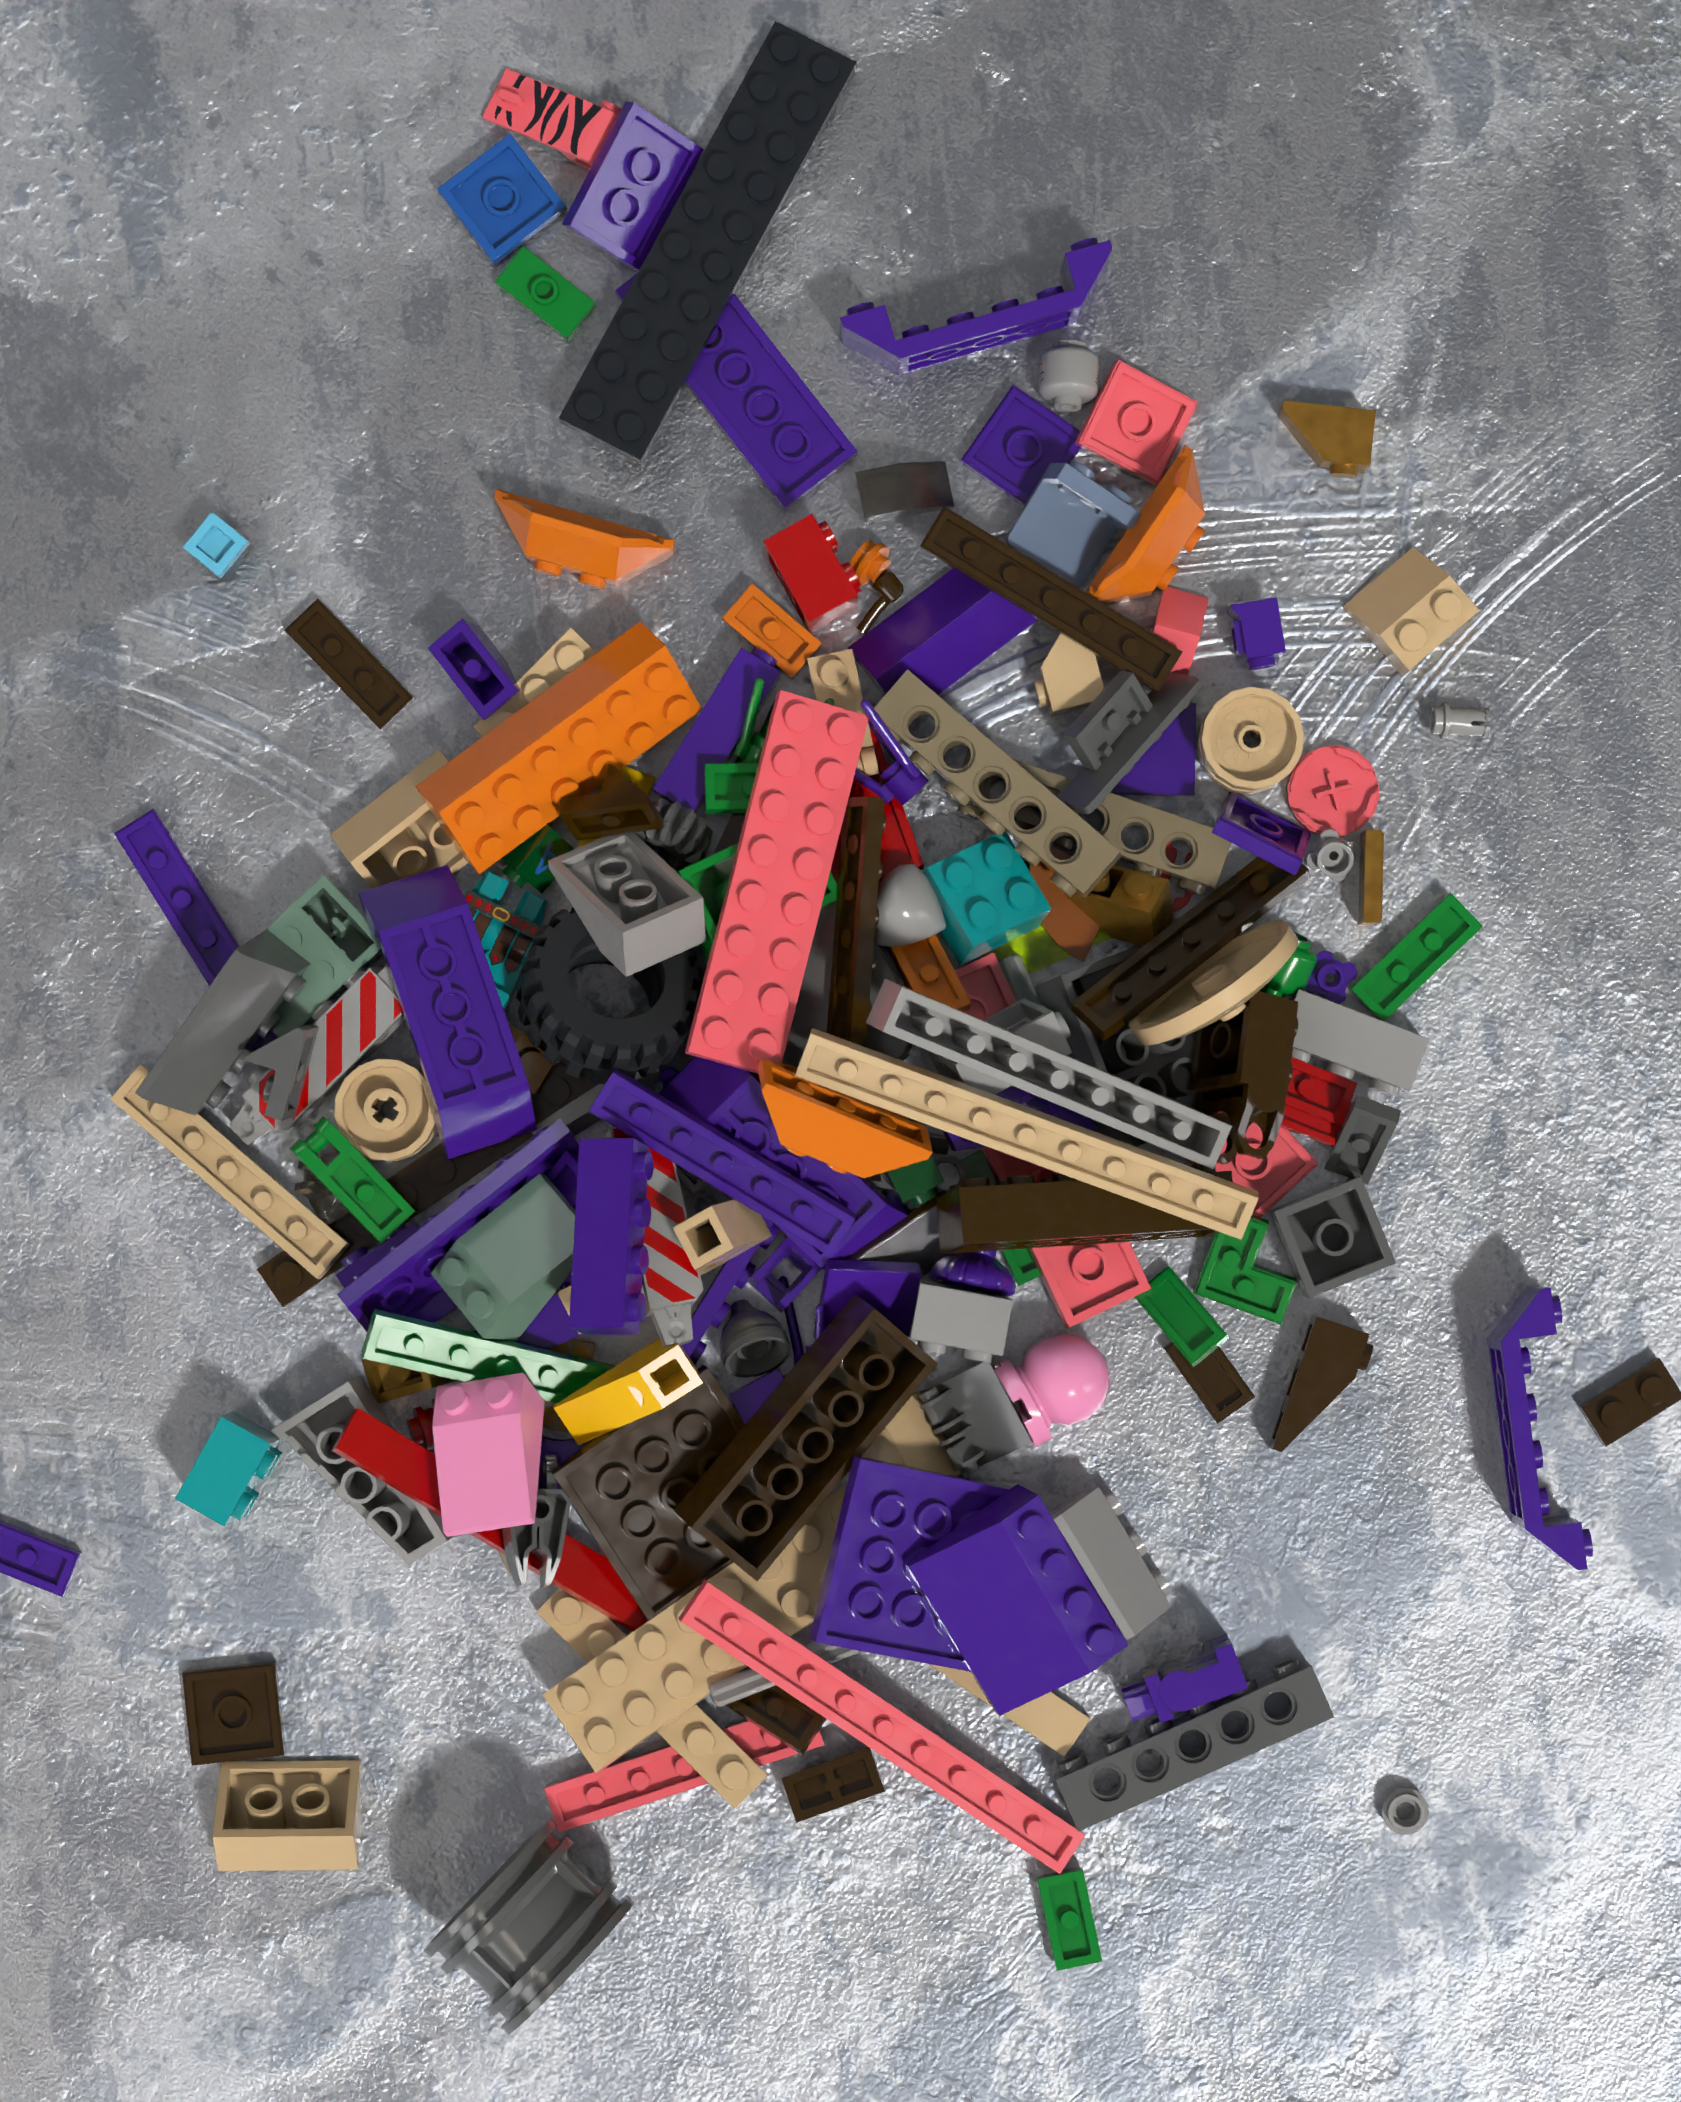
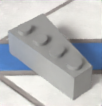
M360 1375L333 1390L271 1431L282 1442L286 1441L301 1456L300 1459L312 1471H316L335 1489L334 1493L345 1504L349 1503L366 1520L365 1523L409 1565L454 1536L447 1537L443 1533L441 1516L332 1451L353 1411L357 1408L394 1429Z

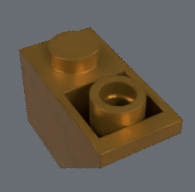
M1115 865L1085 899L1077 892L1072 897L1066 895L1067 898L1113 939L1139 946H1144L1165 930L1174 917L1168 879Z

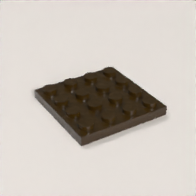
M705 1365L697 1369L703 1382L701 1385L665 1408L599 1436L551 1471L557 1484L571 1499L572 1507L647 1621L700 1586L704 1579H710L733 1563V1561L698 1534L674 1512V1509L745 1426L713 1374Z

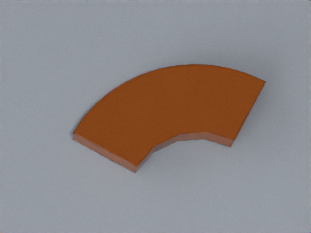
M1051 846L1050 852L1055 858L1067 860L1073 857V855ZM1041 861L1036 867L1029 864L1031 875L1051 907L1050 912L1041 923L1042 927L1063 951L1077 960L1085 962L1100 926L1050 881L1054 874L1053 871Z

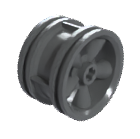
M551 1819L544 1823L494 1873L423 1950L429 1957H432L438 1951L446 1959L440 1967L446 1974L450 1973L455 1967L463 1969L489 1995L490 2003L484 2011L491 2018L499 2012L506 2018L501 2028L508 2035L525 2022L575 1972L617 1926L634 1904V1901L628 1895L619 1901L612 1894L617 1888V1884L611 1879L607 1880L603 1885L595 1884L569 1858L568 1849L574 1842L568 1836L558 1841L551 1834L557 1826Z

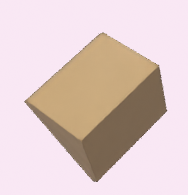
M920 1390L910 1397L861 1456L953 1476L961 1474L959 1470L954 1471L953 1469L954 1463L947 1452V1449L950 1448L949 1445L941 1447L939 1443L945 1438L943 1433L934 1434L933 1429L938 1424L933 1425L925 1409L921 1410L919 1406L923 1403L919 1396L921 1394Z

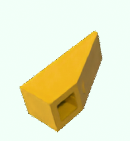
M659 1338L558 1402L553 1408L576 1443L581 1445L665 1408L703 1382L697 1368L682 1345L676 1343L663 1347Z

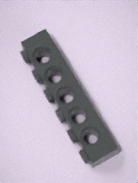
M1297 1658L1288 1660L1271 1669L1274 1674L1272 1677L1258 1683L1254 1677L1246 1679L1248 1689L1231 1694L1216 1702L1212 1701L1188 1710L1189 1714L1173 1721L1168 1720L1160 1723L1159 1718L1144 1726L1146 1733L1130 1740L1127 1734L1115 1737L1101 1745L1104 1750L1103 1752L1088 1759L1085 1753H1081L1059 1764L1061 1771L1053 1775L1078 1832L1334 1718L1313 1667L1307 1661L1299 1664ZM1273 1692H1283L1288 1697V1706L1279 1715H1270L1264 1709L1266 1698ZM1231 1711H1240L1246 1717L1245 1727L1237 1734H1228L1222 1730V1719ZM1188 1730H1197L1204 1737L1202 1747L1194 1753H1186L1179 1748V1739ZM1146 1749H1154L1161 1754L1159 1767L1151 1772L1141 1771L1136 1766L1138 1755ZM1103 1768H1111L1119 1773L1117 1785L1109 1791L1099 1790L1093 1784L1095 1774Z

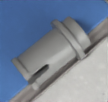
M1443 702L1440 707L1433 706L1430 715L1431 734H1439L1440 739H1447L1448 735L1481 736L1482 738H1487L1490 726L1471 722H1491L1490 709L1450 707L1448 702Z

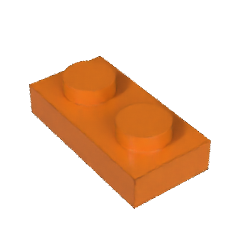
M753 583L722 617V620L750 645L777 660L776 667L791 680L807 664V658L813 657L822 646V643Z
M936 934L911 944L896 947L887 946L907 988L963 1012L970 1009L971 1001Z

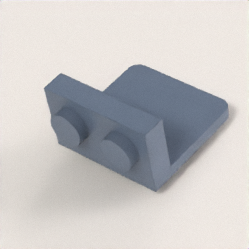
M1071 460L1069 464L1050 463L1007 533L1006 543L1079 588L1086 582L1117 529H1132L1141 513L1130 506L1133 499L1129 495L1111 485L1107 489L1103 488L1092 480L1095 476L1093 471L1083 464Z

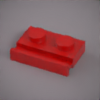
M1292 1057L1293 1074L1288 1084L1284 1118L1280 1127L1327 1146H1335L1337 1134L1343 1125L1358 1083Z

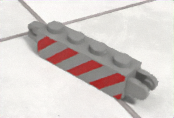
M383 965L370 967L368 970L365 966L361 967L346 980L344 986L348 990L336 1002L332 998L327 1000L312 1015V1018L316 1021L313 1025L319 1028L295 1117L281 1121L264 1115L267 1107V1102L263 1101L264 1088L268 1078L271 1075H275L276 1070L261 1066L248 1079L252 1086L242 1095L246 1103L229 1125L232 1131L247 1146L254 1144L271 1130H289L292 1127H299L342 1084L344 1078L373 1054L406 1021L387 965L385 967Z
M613 1125L605 1135V1138H633ZM649 1148V1152H651L653 1157L654 1170L651 1180H647L646 1195L651 1205V1221L649 1226L645 1227L644 1246H646L649 1255L648 1270L646 1274H642L641 1293L644 1294L646 1299L645 1318L652 1317L663 1347L676 1343L683 1345L693 1340L691 1307L704 1289L699 1269L694 1270L673 1230V1227L688 1219L676 1164Z

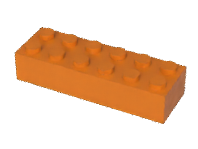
M639 621L415 787L455 849L478 874H481L558 817L561 799L580 797L583 794L592 792L606 781L608 764H612L620 771L700 712L702 708L666 645Z

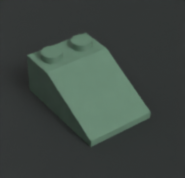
M539 1173L458 1238L431 1272V1275L482 1338L517 1341L572 1272L575 1209L545 1174Z

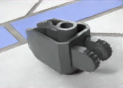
M545 1455L541 1464L542 1489L537 1491L535 1523L502 1528L506 1562L517 1587H523L527 1583L528 1556L530 1552L539 1559L540 1588H546L551 1584L562 1557L571 1499L563 1490L557 1489V1481L551 1474V1471L557 1468L556 1455Z

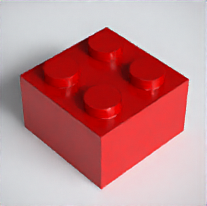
M813 514L763 541L764 554L804 626L810 633L857 608L858 593L861 592L859 588L861 583L850 563L847 561L841 565L835 553L839 552L837 549L839 544L826 521L818 524Z

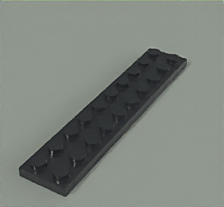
M776 21L774 22L560 414L559 422L642 465L856 71V61Z

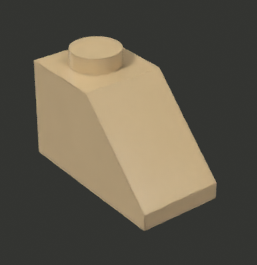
M1062 634L1057 638L1039 670L1040 679L1033 681L1039 707L1048 706L1050 717L1088 707L1104 689L1095 654Z

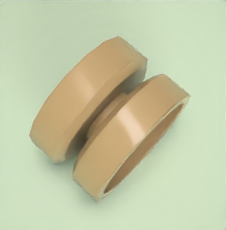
M1247 687L1231 691L1213 705L1199 727L1196 747L1201 766L1213 782L1229 792L1250 795L1271 789L1292 772L1302 754L1304 732L1300 716L1287 699L1269 689ZM1248 731L1251 732L1252 739L1260 741V744L1255 748H1249L1243 742V736Z
M376 1059L359 1065L344 1078L335 1097L334 1117L339 1132L360 1154L372 1160L400 1161L415 1156L433 1141L438 1131L433 1115L437 1112L423 1070L401 1060ZM390 1101L396 1103L393 1109L398 1111V1115L394 1119L385 1118L382 1114L383 1105Z

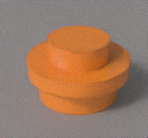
M871 540L866 541L853 555L850 565L854 569L861 585H865L870 581L875 583L889 569L891 563L888 559L890 550L883 543L875 544Z

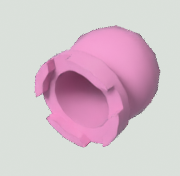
M1060 1333L1042 1338L1027 1351L1021 1366L1015 1365L1013 1367L1009 1359L1006 1358L995 1365L996 1369H994L996 1376L1012 1402L1018 1401L1021 1408L1018 1411L1024 1420V1425L1035 1447L1052 1439L1049 1431L1052 1423L1069 1426L1087 1420L1103 1406L1110 1387V1372L1105 1356L1083 1336Z

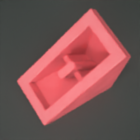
M1167 587L1165 591H1162L1151 633L1183 651L1171 672L1188 675L1201 636L1209 598Z

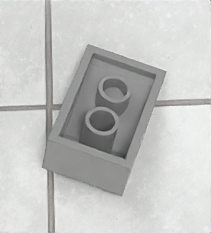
M634 832L604 836L548 860L550 871L600 952L625 977L706 942L703 897Z

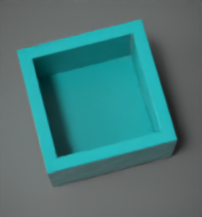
M1006 831L1000 837L995 834L927 867L924 871L943 910L946 928L941 933L960 966L1038 928L1051 910L1050 905L1020 854L1014 850L1015 846Z
M234 1411L221 1416L175 1499L222 1526H226L236 1519L241 1521L243 1517L249 1515L259 1498L260 1493L254 1490L259 1479L264 1480L266 1476L270 1477L283 1455V1452L277 1449L281 1440L272 1432Z

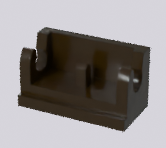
M870 1747L781 1778L796 1823L800 1826L888 1795Z

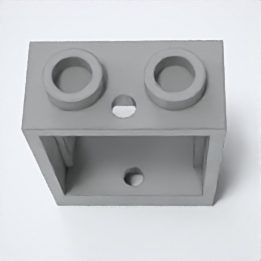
M1025 998L984 1019L989 1023L1065 1055L1072 1053L1066 1038L1071 1036L1070 1030L1059 1012L1054 1013L1045 1008V1006H1040ZM928 1051L939 1075L994 1095L1012 1086Z

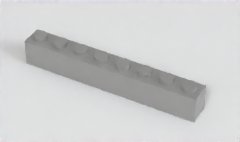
M884 979L866 1021L867 1024L887 1034L1211 1169H1214L1232 1128L1231 1125L887 979Z

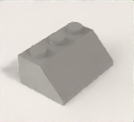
M1094 1484L1049 1512L1126 1640L1137 1635L1171 1608L1165 1596L1172 1593V1589L1159 1568L1150 1572L1141 1556L1148 1553V1550L1134 1528L1128 1532L1123 1528L1117 1516L1124 1513V1510L1110 1488L1102 1493L1099 1486Z

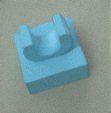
M211 512L183 548L221 579L250 543L216 514Z

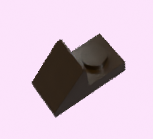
M612 764L607 765L604 793L583 794L580 797L561 799L559 816L576 840L661 829L664 827V819L649 796Z

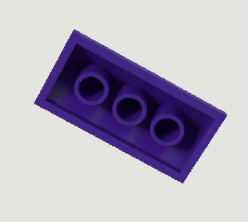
M953 568L847 649H853L855 660L883 697L907 669L939 695L1038 620Z

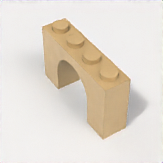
M735 1199L712 1205L673 1227L694 1270L699 1269L701 1276L772 1236L762 1215ZM571 1285L557 1293L569 1316Z

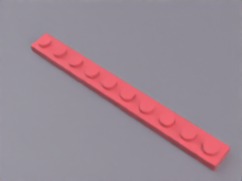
M704 1579L678 1619L682 1623L1060 1874L1086 1836L1082 1831L1078 1832L1076 1827Z

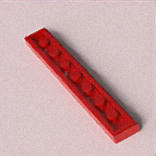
M359 1408L354 1410L332 1451L441 1516L435 1454ZM502 1528L469 1533L505 1555ZM565 1534L562 1557L551 1583L632 1632L648 1622L608 1560ZM530 1552L528 1556V1569L540 1576L539 1559Z

